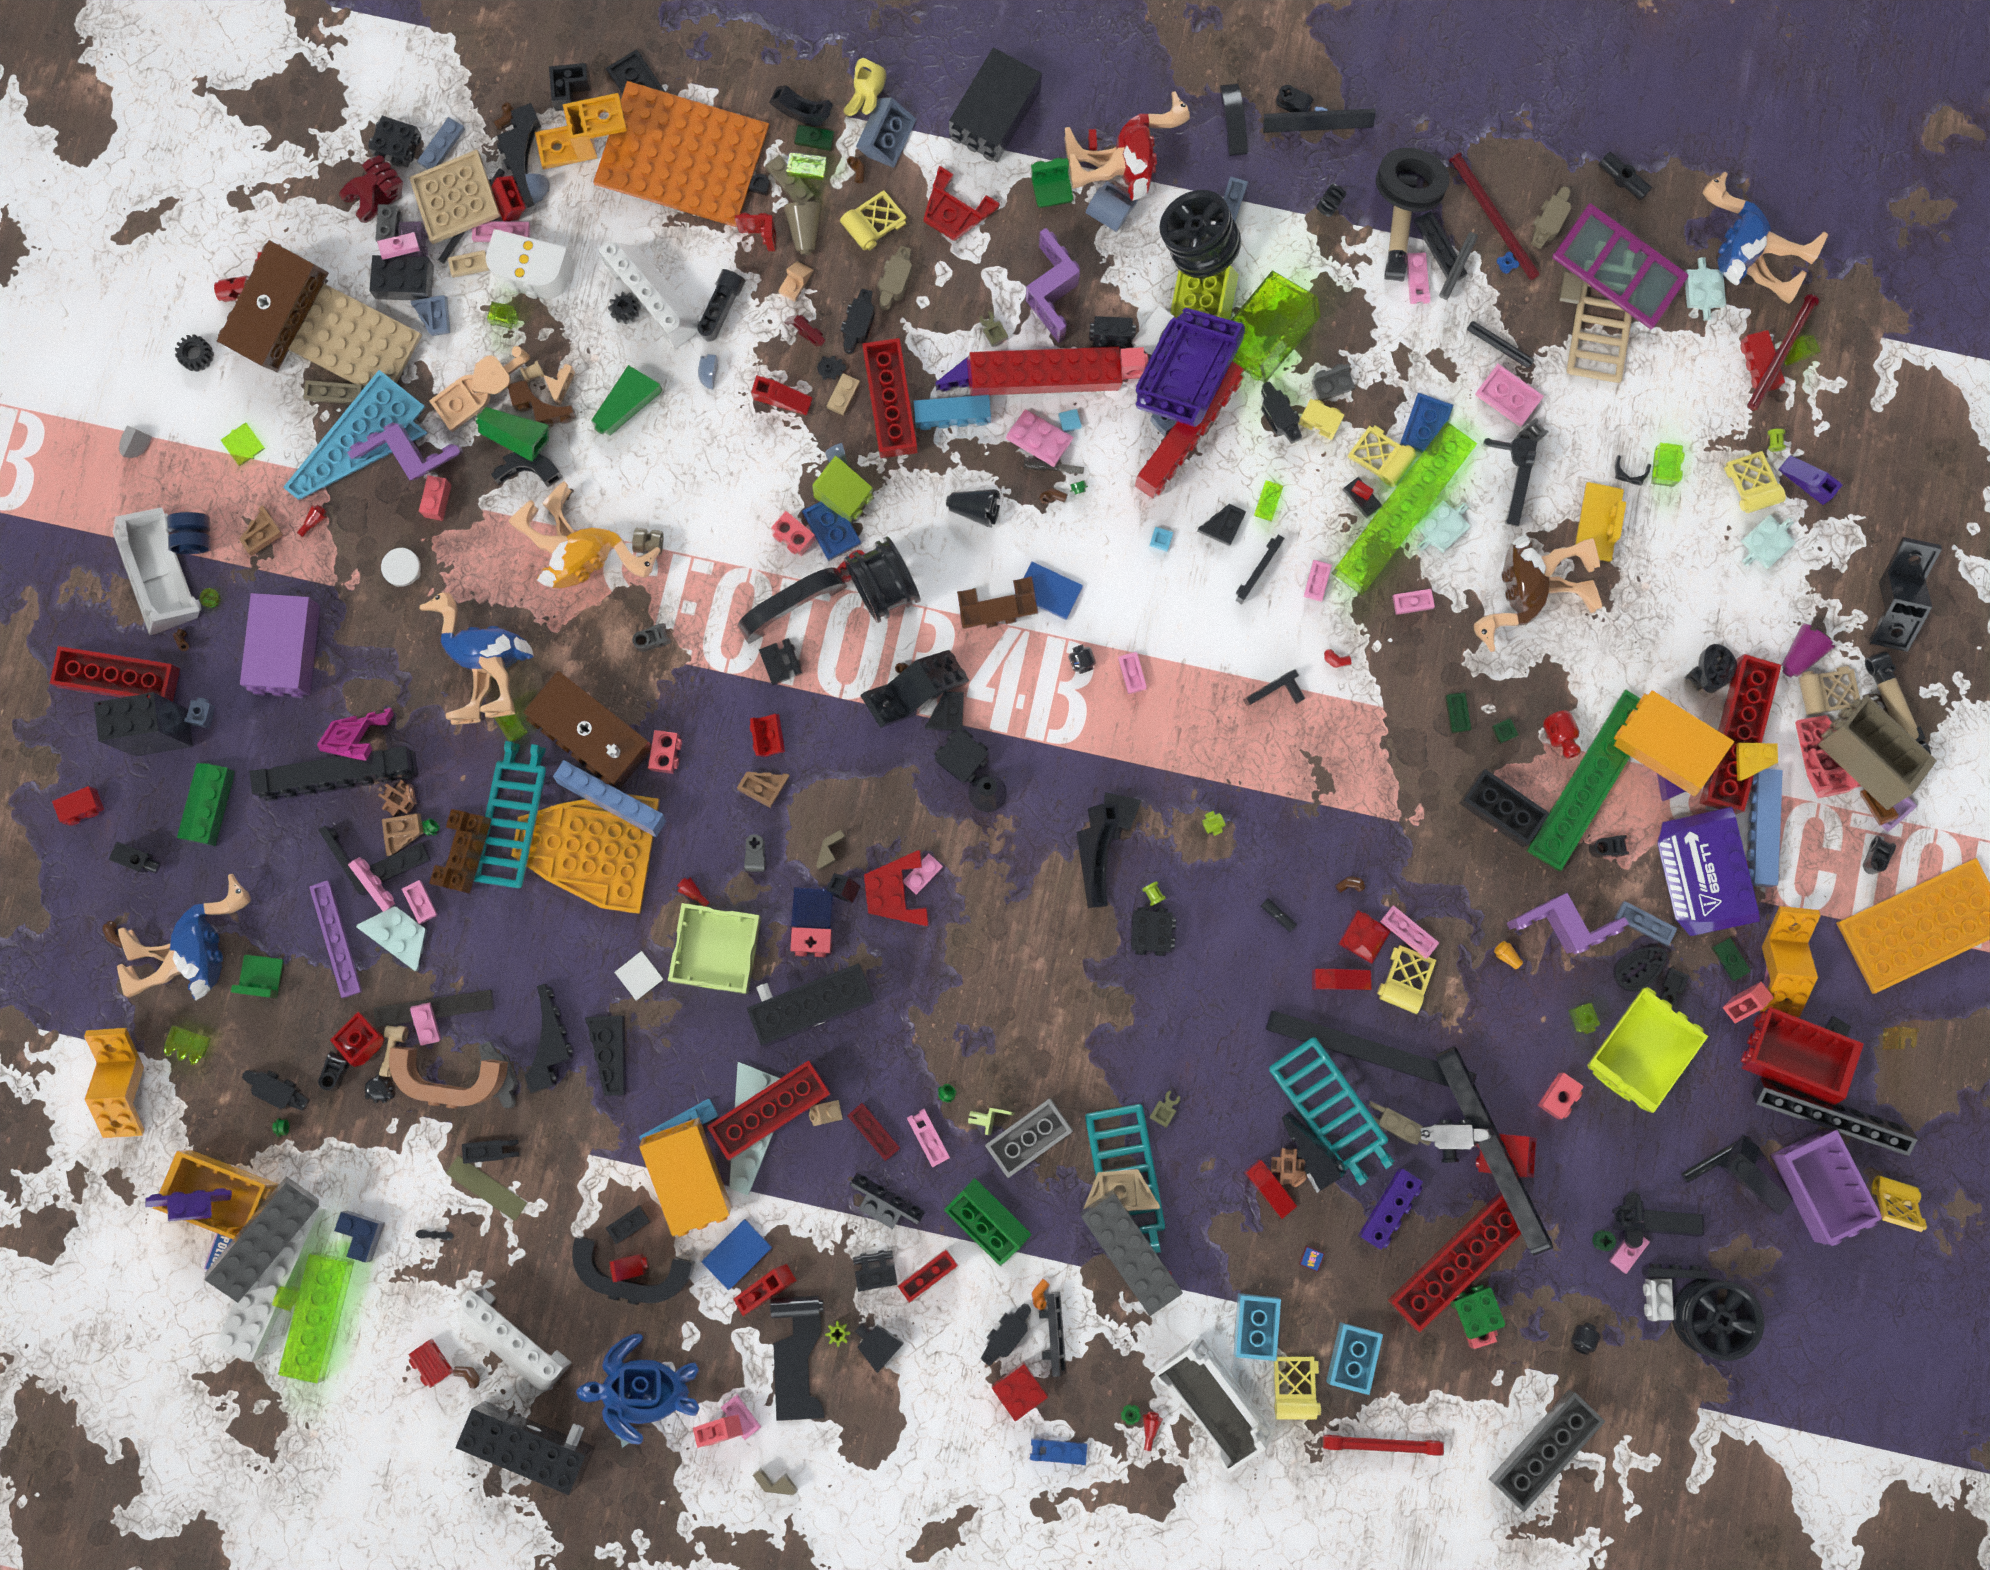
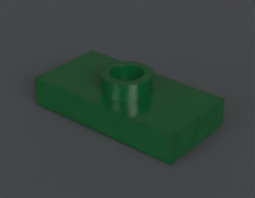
M798 125L794 143L795 145L831 151L835 133L831 130Z
M1466 693L1446 695L1451 733L1471 731Z
M1727 938L1712 947L1732 981H1736L1751 972L1731 938Z

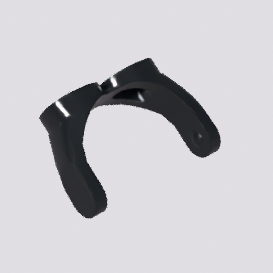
M1617 455L1615 460V479L1639 486L1643 485L1650 472L1651 464H1647L1644 475L1629 477L1621 469V456Z

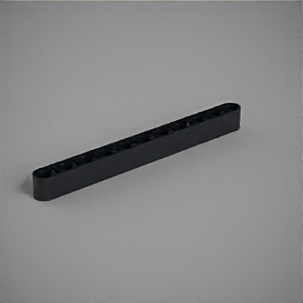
M1271 1010L1266 1025V1030L1303 1042L1315 1037L1325 1049L1450 1087L1437 1061ZM1469 1072L1475 1083L1477 1074Z
M1452 1046L1437 1053V1061L1464 1117L1471 1119V1122H1478V1126H1488L1494 1132L1493 1137L1480 1141L1478 1145L1533 1256L1553 1249L1552 1241L1458 1049Z

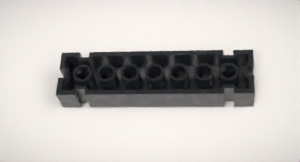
M403 746L384 751H372L367 760L340 756L277 766L271 769L252 770L249 773L252 794L259 796V799L271 802L277 801L280 796L296 798L297 794L314 795L316 791L321 790L333 792L336 791L335 788L340 787L352 789L358 784L371 786L377 781L390 783L396 777H400L401 780H409L413 778L412 776L418 775L416 752Z

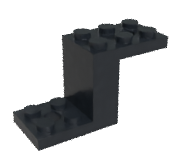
M1902 537L1879 581L1885 610L1869 638L1870 644L1906 652L1909 651L1932 609L1926 578L1942 551L1941 545ZM1913 556H1919V559L1915 561L1909 560ZM1896 628L1902 629L1897 633H1892V630Z
M949 649L917 659L888 684L865 691L860 696L880 728L914 717L943 692L964 686L969 682L965 671L958 664L955 655Z

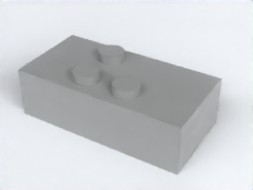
M1049 1098L989 1141L985 1147L1007 1178H1009L1073 1132V1129L1052 1099Z

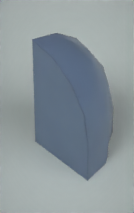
M525 174L534 204L541 202L546 193L549 192L548 179L541 174Z
M707 354V358L700 356L698 377L705 387L713 390L718 359L716 355Z
M842 443L826 450L825 455L829 463L834 456H837L848 466Z

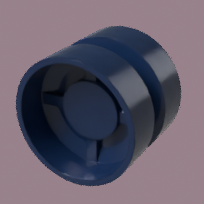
M180 512L167 516V529L173 533L168 536L169 551L178 554H202L211 550V537L205 534L210 531V517L208 515L196 512Z

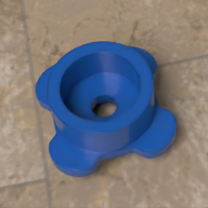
M1507 252L1503 257H1498L1496 261L1500 270L1505 274L1519 266V262L1515 261L1511 252Z

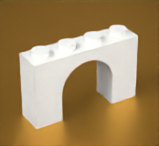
M1160 305L1132 340L1133 348L1144 347V354H1148V361L1167 324L1174 318L1171 313Z

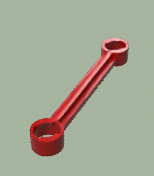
M1323 1435V1448L1328 1450L1349 1449L1423 1453L1433 1456L1444 1455L1445 1442L1437 1440L1414 1441Z

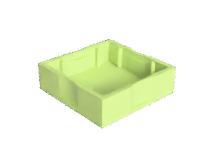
M682 903L677 927V943L672 955L668 981L748 994L762 917L754 914L720 911L709 907Z

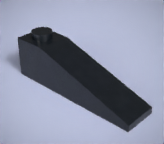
M1290 1111L1281 1117L1291 1140L1297 1143L1298 1151L1296 1152L1298 1157L1304 1159L1307 1165L1304 1170L1316 1193L1345 1175V1165L1342 1160H1338L1337 1156Z
M1742 1134L1719 1166L1781 1216L1792 1199L1761 1149Z

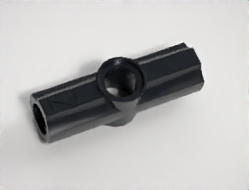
M1612 152L1607 153L1598 164L1614 178V182L1618 187L1627 189L1639 201L1652 189L1648 183L1636 174V170L1632 165L1624 164Z

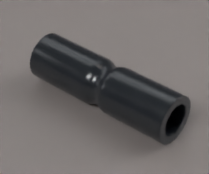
M1269 898L1260 906L1289 933L1297 925Z

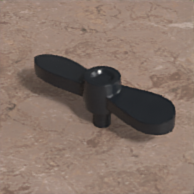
M418 1230L416 1237L420 1239L439 1238L451 1240L454 1238V1234L449 1231L431 1232Z

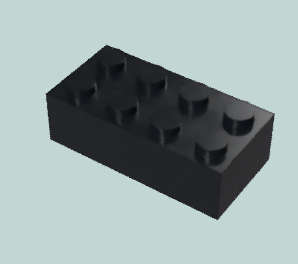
M1487 769L1482 770L1459 802L1463 807L1521 847L1530 844L1550 814Z

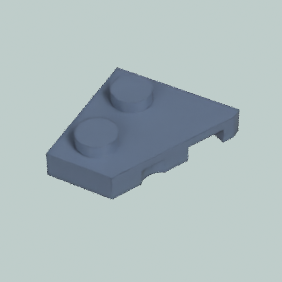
M441 295L411 301V305L419 314L418 316L425 324L429 334L437 336L450 333L448 297Z

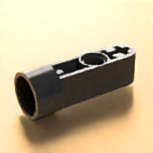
M721 270L715 283V291L698 324V332L707 342L714 341L717 338L736 296L740 295L746 282L743 277L733 271ZM714 311H720L717 317H712Z

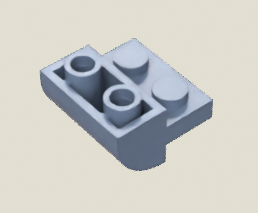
M1106 181L1094 194L1085 213L1117 232L1136 206L1138 200L1132 201L1129 194Z

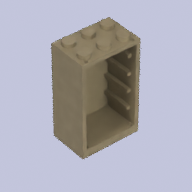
M1868 695L1861 700L1857 698L1850 705L1849 709L1846 707L1842 709L1837 715L1839 718L1830 723L1829 726L1831 728H1828L1821 735L1823 739L1818 744L1886 810L1913 794L1937 761Z

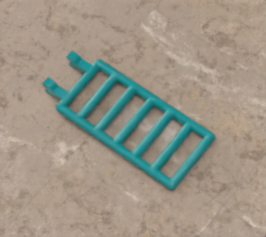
M505 741L504 760L497 761L485 814V817L492 820L474 878L475 882L512 888L522 887L546 774V768L540 766L542 757L546 752L545 747L531 744L530 764L515 763V756L519 751L520 745ZM503 769L538 773L536 784L501 780ZM499 788L534 792L532 803L497 799ZM495 806L530 811L528 823L493 818ZM491 825L526 830L524 842L489 837ZM487 844L522 849L520 861L485 856ZM483 863L517 868L516 880L481 875Z
M1310 1038L1269 1067V1071L1312 1132L1337 1156L1338 1160L1342 1159L1337 1151L1370 1129L1374 1131L1379 1139L1343 1162L1345 1170L1348 1168L1351 1170L1360 1186L1367 1182L1369 1177L1357 1162L1372 1152H1376L1386 1169L1393 1165L1394 1159L1383 1147L1388 1142L1387 1136L1317 1038ZM1311 1047H1314L1320 1057L1285 1080L1279 1069ZM1325 1063L1331 1073L1296 1096L1290 1086ZM1337 1080L1343 1090L1308 1112L1302 1102ZM1349 1096L1355 1106L1320 1129L1313 1119ZM1360 1112L1366 1123L1331 1145L1325 1135Z
M1136 1104L1087 1113L1085 1120L1096 1176L1098 1172L1138 1169L1140 1173H1148L1149 1184L1147 1185L1160 1208L1128 1212L1132 1216L1155 1211L1157 1223L1140 1226L1139 1228L1143 1234H1149L1150 1244L1156 1253L1161 1252L1157 1232L1165 1229V1221L1143 1106ZM1131 1113L1137 1114V1125L1099 1132L1095 1131L1094 1120ZM1140 1132L1142 1144L1099 1152L1097 1142L1099 1139ZM1144 1152L1146 1164L1103 1171L1102 1159Z

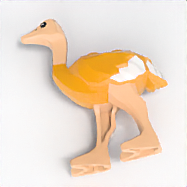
M565 481L559 484L543 502V506L555 518L558 536L542 535L531 527L530 523L538 512V508L534 506L535 503L532 500L528 501L509 519V523L514 528L527 535L538 548L548 551L552 555L549 567L542 569V573L537 577L538 582L552 588L561 589L587 581L594 570L597 571L604 566L611 547L615 549L620 560L630 572L643 578L648 577L652 572L655 559L660 552L659 547H656L651 552L636 557L630 553L624 541L617 533L593 527L575 532L567 523L562 513L563 505L572 492Z

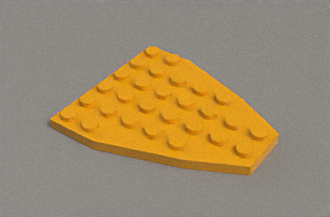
M627 794L658 811L660 799ZM587 799L561 803L538 811L527 867L545 880L602 909L641 914L654 836ZM529 814L518 817V821L528 823ZM516 829L514 840L524 842L526 830ZM513 848L511 856L520 861L522 849Z

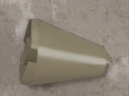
M805 201V204H799L798 202L788 203L784 205V212L797 252H800V255H811V252L815 251L821 205L818 202Z

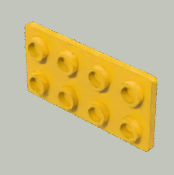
M1587 482L1585 484L1575 545L1593 538L1599 560L1610 562L1613 557L1614 545L1621 537L1626 502L1622 501L1624 490Z

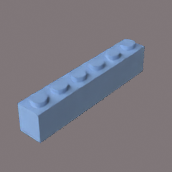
M564 760L553 776L557 784L654 837L658 836L666 823L662 813Z
M1764 769L1753 776L1752 792L1749 795L1751 811L1748 815V821L1751 825L1747 836L1750 842L1747 860L1749 861L1748 869L1752 886H1778L1783 770Z

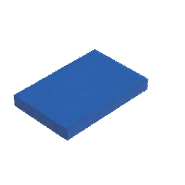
M1418 393L1399 445H1409L1415 451L1436 457L1454 405Z
M820 501L802 511L828 561L862 544L851 522L828 508L823 502Z
M1031 561L1024 578L1032 576L1037 607L1067 620L1083 585Z
M744 1219L701 1262L729 1291L772 1246Z

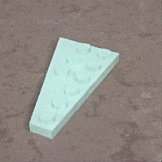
M738 1062L735 1108L780 1078ZM773 1133L731 1160L730 1189L747 1196L749 1195Z

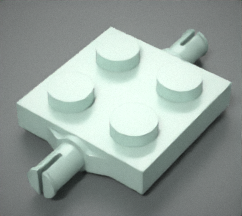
M1701 257L1697 259L1699 269L1685 271L1689 275L1685 281L1687 308L1703 310V320L1708 321L1712 319V308H1723L1726 306L1723 273L1719 269L1706 268V258Z
M1443 500L1416 525V528L1424 537V540L1417 545L1418 549L1423 551L1431 544L1444 553L1470 529L1471 526L1462 518V514L1469 507L1462 503L1455 510Z
M1768 515L1741 540L1750 553L1742 560L1745 563L1744 565L1749 566L1752 561L1757 560L1767 569L1796 543L1786 531L1794 524L1791 521L1792 519L1787 518L1782 524H1779L1771 515Z

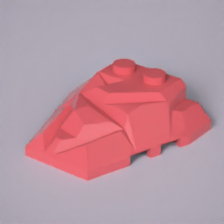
M1827 715L1801 719L1795 722L1806 774L1818 799L1844 794L1854 788L1861 787L1851 775L1818 745L1823 739L1821 735L1828 728H1831L1829 725L1832 721Z

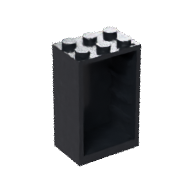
M993 47L949 119V137L955 143H962L967 146L970 151L982 154L985 159L998 163L1041 91L1042 73Z
M154 692L94 702L98 741L135 757L193 747L191 726L184 722L185 718H187L188 709Z

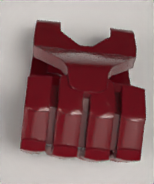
M381 155L365 161L362 167L367 174L350 180L339 192L342 201L352 203L360 197V207L356 211V217L361 223L371 221L378 214V204L391 205L402 197L403 181L398 177L397 172L392 169L390 163L385 162Z

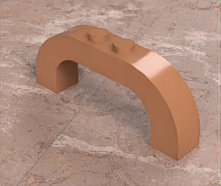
M391 1047L389 1053V1068L392 1078L403 1093L417 1100L428 1101V1105L440 1106L441 1103L446 1104L447 1108L454 1109L458 1108V1106L482 1103L493 1097L502 1087L508 1068V1062L483 1060L481 1061L477 1082L471 1088L431 1083L424 1080L417 1071L416 1048Z

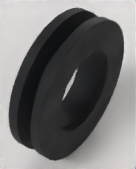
M1399 148L1387 153L1382 159L1376 175V186L1383 198L1392 205L1406 211L1424 212L1437 207L1441 203L1449 186L1450 178L1445 165L1434 155L1416 148ZM1400 171L1415 172L1421 175L1428 182L1429 186L1426 188L1409 187L1397 178L1396 173Z

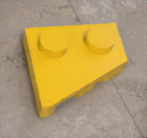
M1737 743V781H1742L1777 764L1778 743Z

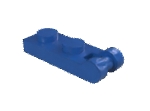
M1031 1439L1032 1453H1030L1029 1457L1031 1461L1086 1465L1087 1443ZM1040 1447H1046V1454L1040 1453Z

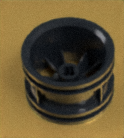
M1195 190L1187 192L1172 201L1161 217L1159 230L1162 240L1170 251L1176 267L1189 277L1207 278L1217 275L1227 269L1240 252L1242 243L1240 231L1232 218L1224 198L1213 191ZM1211 221L1221 222L1222 224L1211 225ZM1208 235L1213 237L1206 243H1202V241L1205 240ZM1186 237L1191 239L1188 247L1179 246L1180 242Z
M888 536L883 538V543L879 540L876 541V548L860 556L858 552L852 554L853 558L850 559L848 556L844 558L851 579L866 608L877 624L881 622V617L885 619L890 618L889 611L902 604L909 608L912 606V601L915 603L921 602L915 582L901 554Z
M1715 1278L1696 1279L1686 1284L1674 1299L1673 1328L1681 1342L1697 1353L1722 1361L1738 1360L1750 1354L1758 1346L1763 1336L1765 1323L1761 1305L1749 1290L1739 1284ZM1716 1289L1728 1291L1724 1305H1716L1710 1291ZM1697 1303L1708 1311L1706 1319L1693 1320ZM1738 1307L1740 1309L1741 1319H1737L1736 1314L1734 1312V1310H1736ZM1720 1316H1723L1722 1323H1718V1320L1721 1319ZM1709 1330L1717 1334L1713 1348H1708L1699 1339L1700 1336ZM1733 1330L1737 1331L1736 1336L1730 1341L1728 1334L1732 1333Z

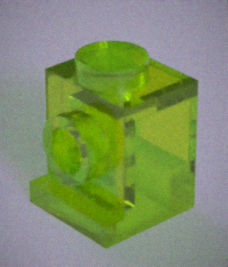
M491 301L487 320L491 326L496 325L512 329L513 324L516 325L518 322V314L514 306Z

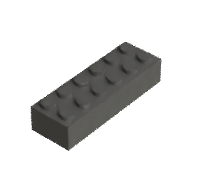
M286 1176L205 1272L204 1280L238 1303L319 1207V1199Z
M1113 1189L1080 1212L1081 1218L1149 1316H1152L1183 1294L1180 1286Z
M1568 1390L1488 1480L1517 1508L1525 1512L1605 1423V1420L1575 1392Z

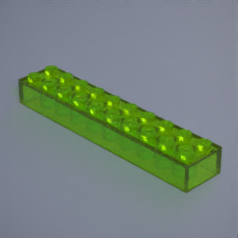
M1447 421L1347 551L1332 574L1362 596L1478 443Z

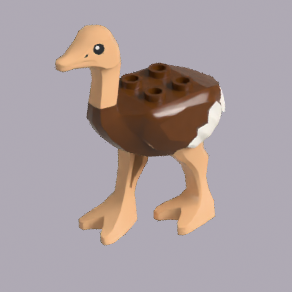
M1527 534L1518 537L1511 543L1506 554L1501 576L1502 581L1506 583L1507 587L1505 591L1506 600L1510 602V606L1517 613L1489 614L1474 623L1476 635L1487 645L1490 652L1495 651V630L1500 626H1522L1533 621L1545 606L1548 594L1558 592L1576 593L1582 598L1590 613H1595L1596 609L1602 608L1601 599L1594 580L1573 583L1559 576L1550 577L1562 560L1575 555L1581 558L1588 572H1593L1594 567H1600L1593 538L1568 548L1554 549L1549 555L1542 557L1532 548V542Z

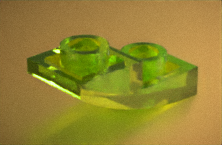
M1265 480L1255 509V517L1272 522L1283 485Z

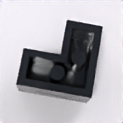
M586 63L549 66L551 101L555 111H564L563 104L574 102L573 92L591 91L590 72Z

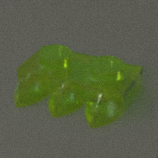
M172 1025L164 1045V1053L168 1057L177 1049L178 1061L183 1060L190 1053L189 1061L191 1065H194L205 1056L211 1038Z

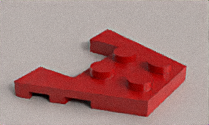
M939 166L923 220L929 226L956 241L999 209L1000 203L985 195L976 210L944 191L953 179L954 174Z
M916 850L864 874L869 914L923 926L929 925L927 907L906 909L902 870L922 868L921 850Z

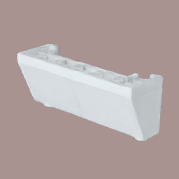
M162 507L116 516L113 526V535L149 635L158 634L198 618L201 611L199 600L191 597L176 553L168 550V514H164Z

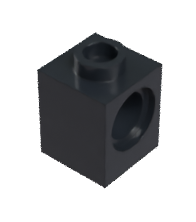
M834 873L826 891L839 900L853 903L861 886L850 877Z

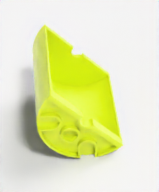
M1646 987L1634 999L1590 1060L1587 1067L1593 1071V1074L1615 1093L1629 1102L1632 1099L1639 1108L1654 1113L1708 1036L1703 1033L1704 1029L1697 1024H1691L1685 1014L1679 1011L1676 1014L1668 1001L1660 1000L1656 997L1657 993Z

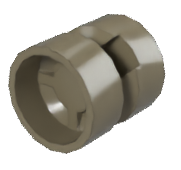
M635 528L632 539L633 552L645 553L648 551L649 553L654 548L659 547L660 552L658 555H661L664 542L663 531L651 530L648 532L644 528Z

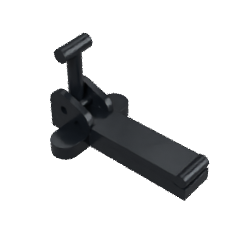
M1486 438L1483 441L1484 447L1509 450L1513 464L1518 466L1507 519L1505 520L1506 525L1511 524V526L1518 527L1520 524L1538 441L1524 438H1516L1511 443Z
M1635 1192L1626 1194L1623 1198V1205L1612 1209V1214H1614L1612 1229L1624 1230L1625 1244L1631 1249H1636L1643 1244V1232L1696 1237L1704 1235L1703 1214L1644 1210L1643 1201H1641L1639 1194Z

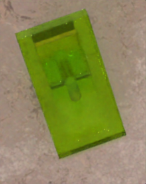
M1803 335L1796 339L1784 361L1786 367L1821 352L1814 335Z

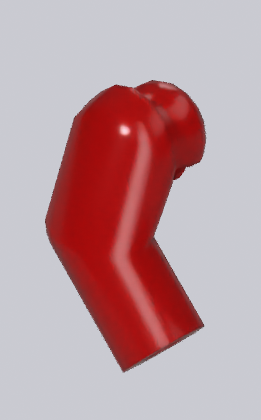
M1327 649L1324 652L1325 661L1334 668L1352 665L1350 656L1339 657L1332 649Z

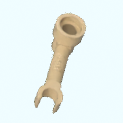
M386 1026L384 1036L389 1039L386 1056L379 1072L380 1076L391 1077L389 1068L390 1048L395 1047L396 1041L405 1042L407 1040L408 1027Z

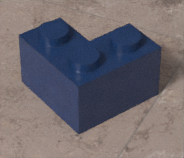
M341 1211L334 1231L353 1237L346 1257L364 1263L372 1261L385 1222L351 1211Z

